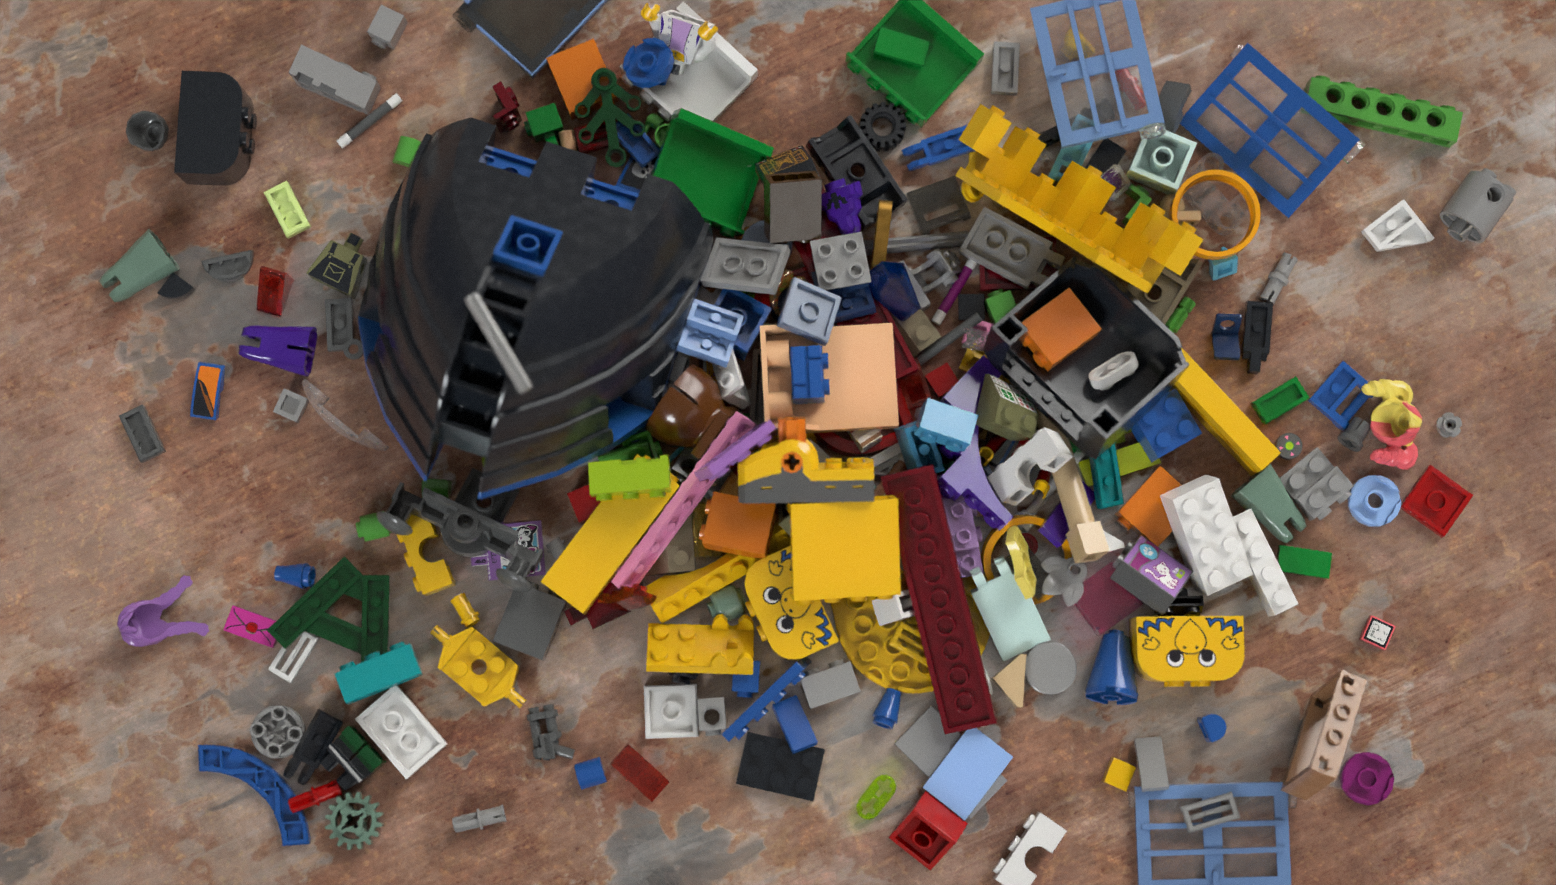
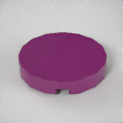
M1370 752L1356 753L1348 758L1341 767L1339 777L1341 788L1346 796L1355 803L1363 805L1377 804L1385 800L1393 790L1394 774L1387 760L1378 754Z

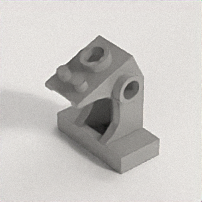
M937 248L926 256L927 262L913 270H909L904 260L894 265V273L922 311L928 309L931 304L926 294L942 284L947 287L959 279L957 274L962 270L958 265L961 263L953 251L949 252V250ZM933 266L940 278L927 285L921 273Z

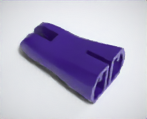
M254 325L243 327L241 336L261 340L259 348L239 345V355L288 372L309 376L312 370L318 337L316 327Z

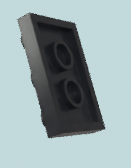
M747 732L736 784L814 801L825 749L812 746L793 754L786 740Z

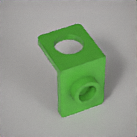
M649 431L632 435L622 442L623 446L636 443L632 442L634 440H647L650 443L654 459L663 455L659 440L654 442Z

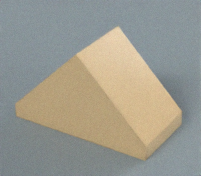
M1026 654L1017 655L991 678L1013 706L1019 708L1023 707Z

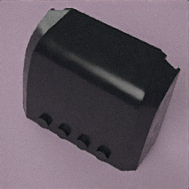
M1076 256L1072 257L990 328L983 348L990 363L1080 451L1094 459L1103 454L1168 393L1189 366L1182 353V345L1179 338L1105 268L1095 263L1090 265L1079 261ZM1070 288L1102 330L1096 337L1047 371L1035 362L1030 348L1023 346L1028 329L1021 322ZM1122 352L1135 353L1139 366L1132 375L1122 378L1107 390H1099L1092 387L1088 375L1093 369Z

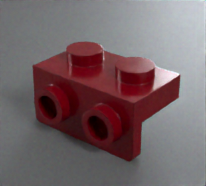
M500 81L492 86L503 110L493 115L492 118L499 132L502 133L516 129L522 118L518 111L520 105L516 95L510 86L505 88Z

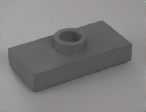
M142 404L119 415L141 463L166 452L145 405Z

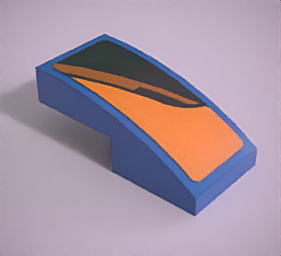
M206 362L198 363L192 393L190 417L211 420L219 418L220 393L224 389L225 365Z

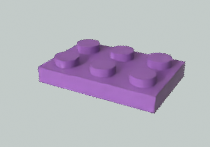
M771 420L755 426L695 471L694 474L699 481L707 478L712 481L715 478L721 477L731 469L728 466L729 464L732 466L736 462L739 463L751 454L749 449L753 450L757 446L760 447L772 438L769 433L775 430L776 427Z

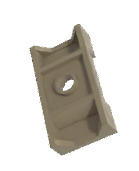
M1192 258L1181 276L1164 267L1152 286L1160 291V298L1157 300L1150 299L1147 293L1130 283L1126 289L1165 325L1203 262Z

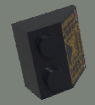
M802 145L754 163L763 187L764 175L814 170L817 172L812 158Z

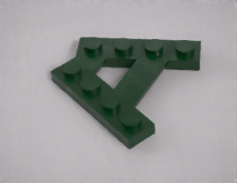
M344 556L267 631L286 650L307 631L361 654V663L365 661V656L379 651L380 655L385 654L389 650L390 575H363ZM344 594L362 601V628L325 612Z

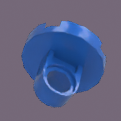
M646 38L642 40L644 43L637 47L633 45L626 53L623 61V70L626 72L627 78L633 85L640 88H651L657 85L665 86L674 65L673 52L664 41L657 38Z

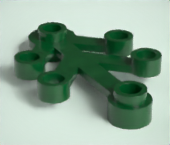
M600 68L592 75L591 84L593 88L584 100L575 106V115L579 119L587 118L590 114V107L600 95L602 107L586 128L579 131L578 138L582 144H590L594 139L595 132L605 120L609 145L605 160L610 167L620 168L625 164L626 153L619 147L615 119L630 129L631 135L637 138L645 133V125L641 121H635L615 106L612 101V94L624 101L626 108L631 112H637L641 108V99L617 84V77L612 70ZM603 77L609 80V84L606 86H602L599 83V80ZM630 100H637L639 105L636 108L630 107ZM584 106L587 108V113L580 115L577 109ZM640 125L642 132L634 133L633 126ZM589 132L591 138L587 141L583 140L581 134ZM618 154L621 160L615 163L611 160V156Z

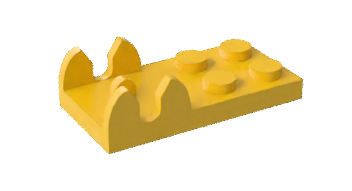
M724 614L715 616L712 625L648 623L646 672L753 675L754 623L748 615L744 614L738 619V624L734 626L728 624V619Z

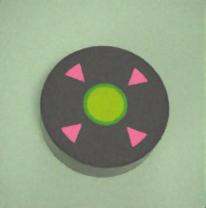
M1285 433L1278 437L1275 442V447L1281 452L1278 456L1285 460L1297 457L1302 451L1301 439L1293 433Z

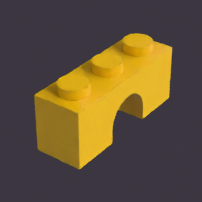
M411 515L407 524L412 528L413 532L406 536L397 535L400 543H405L407 552L404 553V557L408 567H413L416 576L412 579L417 592L421 591L423 595L428 596L455 586L456 584L447 560L427 562L423 556L425 543L430 539L438 537L435 525L415 515Z

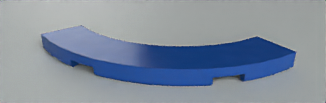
M198 745L199 772H218L241 779L266 799L278 822L282 846L311 844L304 810L296 813L291 812L288 799L295 797L296 794L288 782L274 768L258 757L239 749L220 745Z

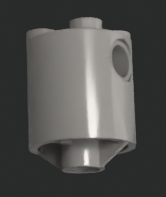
M1484 168L1481 172L1470 171L1440 212V219L1448 227V234L1460 242L1468 240L1474 243H1483L1513 202V197L1516 194L1515 189L1496 179L1497 175L1487 168Z

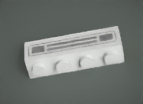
M1252 509L1233 516L1253 572L1249 579L1268 617L1280 614L1298 605Z

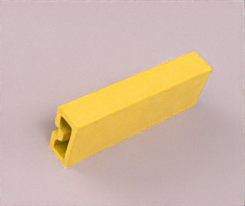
M1181 348L1189 366L1170 390L1177 389L1190 412L1251 476L1262 471L1281 452L1187 352Z
M637 454L633 460H636V458H640L641 456ZM644 455L645 459H652L648 455ZM670 473L671 492H666V497L650 498V493L639 494V499H623V495L612 496L610 501H601L540 582L585 615L617 573L618 569L630 556L633 549L648 532L649 527L654 524L663 512L666 504L677 493L680 487L677 484L679 479Z

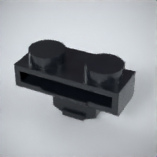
M1183 587L1163 616H1200L1204 607L1203 595L1188 596V590ZM1154 610V614H1158V616H1162L1161 614H1159L1157 611Z

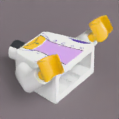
M646 3L641 10V16L649 21L654 38L664 41L673 52L674 65L671 71L672 74L683 75L686 64L693 65L703 61L715 50V33L718 31V27L715 24L674 10L662 12L660 15L658 13L660 11L659 5L655 4L650 9L648 3Z

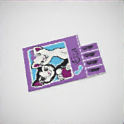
M541 520L503 524L518 531V544L534 552H538L539 548L543 549V557L535 572L530 571L528 577L546 575ZM489 550L486 554L471 557L472 567L487 565L489 581L499 580L496 576V570L498 568L506 569L510 560Z

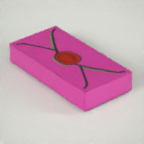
M232 605L223 629L224 631L274 648L277 642L267 631L276 622L275 620Z

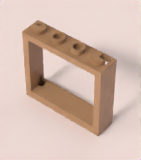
M1341 670L1311 694L1281 791L1306 801L1337 779L1367 680ZM1318 701L1322 703L1323 707L1319 708L1315 706V702ZM1320 761L1325 762L1323 769L1319 768Z

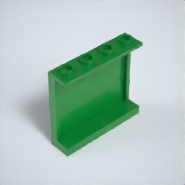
M899 0L851 53L848 51L845 61L847 62L846 66L856 75L860 73L872 90L875 92L879 90L883 93L888 104H894V108L899 107L911 124L916 125L917 123L920 127H923L982 62L984 53L923 0ZM880 27L930 41L923 67L921 68L873 53Z
M680 108L673 112L651 175L672 181L690 199L706 223L719 229L721 235L734 238L745 233V230L741 228L759 180L754 163L770 158L774 147Z

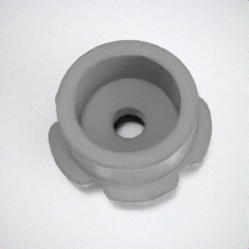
M1451 412L1444 413L1436 421L1437 431L1445 438L1449 436L1456 437L1461 432L1462 421Z

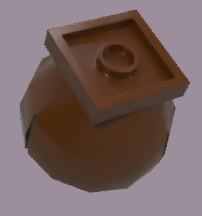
M692 364L673 383L681 391H677L672 386L669 388L650 416L645 429L657 440L671 447H693L691 453L698 459H701L710 448L713 440L724 429L727 421L736 411L740 413L741 409L734 404L730 406L725 405L718 384L704 370Z

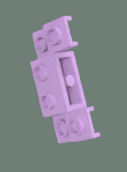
M936 474L937 480H938L943 474H940V475ZM941 494L961 577H971L970 570L978 566L984 574L978 543L983 541L980 526L975 527L973 516H977V509L970 508L965 503V498L962 495L953 501Z

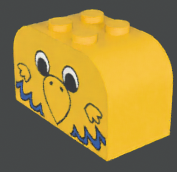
M791 546L767 556L766 559L758 560L750 567L745 578V590L749 600L745 602L751 618L757 617L760 625L756 629L762 642L768 641L776 655L785 660L797 661L839 642L820 599L814 600L813 604L802 605L791 598Z
M1156 616L1128 619L1134 670L1145 680L1164 682V687H1183L1184 682H1190V687L1211 686V681L1231 678L1243 665L1245 656L1243 616Z

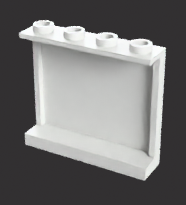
M684 1L676 8L677 12L703 20ZM716 32L715 50L703 61L693 65L686 64L683 75L670 73L665 86L657 85L651 88L635 87L640 91L639 96L648 105L653 103L659 108L658 114L667 122L671 120L673 112L680 108L715 122L758 77V70ZM623 64L619 66L622 74L620 78L626 85L632 88L633 84L627 78L626 72L623 70Z

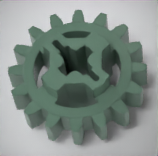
M348 792L345 796L346 800L339 796L336 798L337 806L329 805L333 813L325 815L326 819L331 820V824L325 826V829L333 830L329 838H338L337 846L340 847L347 843V850H352L354 844H356L359 850L363 849L364 841L368 845L373 844L371 836L379 837L381 835L376 829L377 827L384 826V823L378 821V817L383 816L384 813L376 811V808L380 805L379 802L370 803L371 795H367L362 799V792H357L355 798H353L352 793ZM349 803H359L365 807L358 810L354 809ZM339 813L342 814V821L340 825H338ZM351 815H362L360 819L357 821V824L359 826L353 825L346 827L350 824L349 822H351L352 820ZM371 816L372 823L369 829L367 827L368 817ZM354 832L359 838L352 839L344 834Z

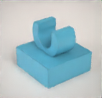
M1221 247V251L1227 250L1226 247ZM1236 254L1225 259L1208 260L1209 274L1213 281L1237 273L1238 257Z

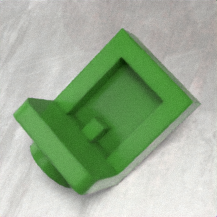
M1131 184L1125 192L1136 201V204L1122 221L1125 225H1127L1141 202L1148 205L1152 200L1148 196L1149 192L1140 185L1135 186Z

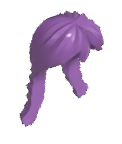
M184 575L180 578V582L176 587L171 588L160 597L153 600L137 601L126 606L120 612L117 623L123 640L129 645L144 647L157 644L168 636H174L175 634L181 635L183 633L197 632L201 636H206L209 632V626L205 623L191 621L167 623L160 619L163 609L172 605L181 596L182 592L192 585L191 577Z

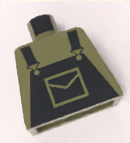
M349 233L344 245L331 240L306 274L310 278L355 300L367 265V259L358 253L364 240L353 233Z

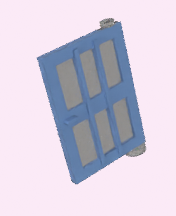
M1062 0L1030 8L1062 149L1139 131L1141 139H1153L1166 133L1163 113L1135 0Z
M1284 781L1169 784L1168 790L1142 792L1141 786H1134V792H1128L1129 808L1135 809L1138 885H1291L1288 808H1296L1297 797L1281 791ZM1228 792L1233 793L1240 818L1191 833L1187 832V826L1180 810L1181 806ZM1226 799L1192 809L1188 813L1192 815L1229 804V800ZM1229 809L1192 820L1191 822L1192 825H1197L1233 813Z

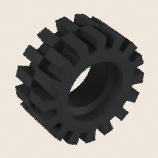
M881 102L880 105L874 103L871 108L865 109V113L861 116L859 127L872 147L876 148L875 151L880 152V149H884V152L889 151V148L894 149L898 143H901L906 129L905 116L901 114L899 108L895 109L892 103L889 105H885V102ZM879 118L888 119L893 127L891 133L886 136L877 135L872 127L874 121Z

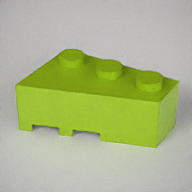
M661 455L657 459L640 457L636 458V460L621 461L619 459L588 462L590 496L596 497V501H610L612 496L623 495V499H639V494L650 493V498L666 497V492H671L670 461L668 455Z

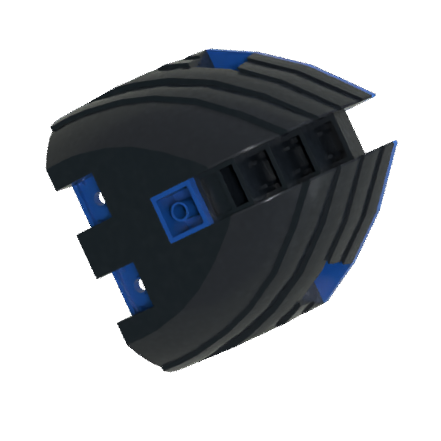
M467 118L446 125L432 135L426 133L421 140L406 175L388 208L380 231L375 253L369 264L367 287L363 293L358 315V325L366 371L384 419L422 479L427 481L444 444L485 457L478 498L483 499L557 477L612 450L647 425L650 416L669 387V378L678 355L676 350L694 298H697L702 283L700 280L713 248V233L710 224L704 221L694 204L672 181L647 174L638 194L595 180L596 157L546 142L538 161L494 148L496 125L474 118ZM478 293L531 382L532 388L522 394L518 392L466 304L465 299L469 295Z

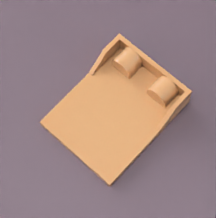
M893 323L833 326L828 344L825 346L780 328L777 325L760 326L765 422L771 420L776 427L775 430L769 433L771 436L779 435L778 419L786 417L806 418V434L899 428ZM821 345L822 352L828 353L829 369H823L824 379H829L830 395H825L824 403L795 405L792 400L790 347Z

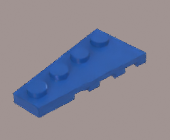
M808 657L796 661L722 735L728 741L734 737L739 740L750 730L747 724L753 718L758 722L768 712L765 707L771 701L776 704L787 694L784 690L786 686L790 683L795 686L806 675L803 670L812 661Z

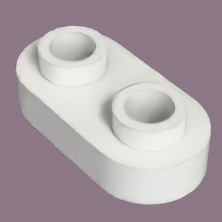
M1122 352L1093 369L1088 375L1094 389L1107 390L1122 378L1132 375L1139 366L1135 353Z

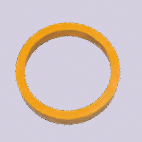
M1224 170L1202 171L1187 179L1175 193L1170 205L1169 219L1179 224L1177 219L1179 202L1185 192L1192 186L1205 181H1220L1231 185L1241 193L1249 208L1250 222L1244 238L1236 246L1225 251L1213 252L1198 248L1194 256L1208 260L1229 258L1243 250L1254 238L1260 223V204L1251 186L1238 175Z
M1030 514L1015 515L1000 531L997 528H993L990 531L981 551V561L986 581L995 578L991 568V555L996 542L1009 527L1015 525L1035 524L1041 526L1046 519ZM1066 539L1061 545L1064 559L1072 557L1071 549ZM1041 593L1032 597L1034 604H1039L1055 595Z

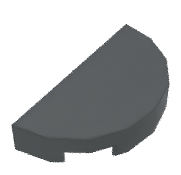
M243 251L201 262L205 271L214 279L222 282H234L243 278L250 271L254 262V251Z

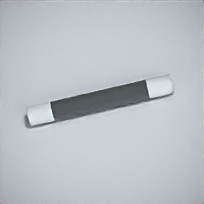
M397 93L337 139V143L342 149L400 104L402 99Z

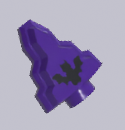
M843 178L824 185L826 192L822 194L821 211H825L828 219L837 224L842 235L860 232L861 224L858 214L862 209L860 197L863 195L860 181L846 185Z

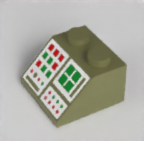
M985 374L976 412L978 415L976 425L1010 441L1031 440L1035 433L1039 416L1034 405L1014 385L990 374Z

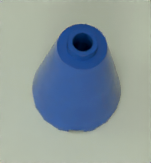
M1109 630L1107 634L1103 635L1085 689L1087 699L1102 704H1108V700L1117 701V705H1130L1137 702L1138 689L1130 638L1124 635V631Z

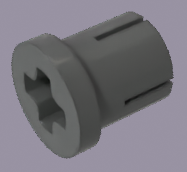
M1354 417L1345 431L1340 432L1337 437L1343 446L1355 452H1359L1362 449V442L1371 430L1370 424L1365 420L1361 423L1362 419L1359 417Z

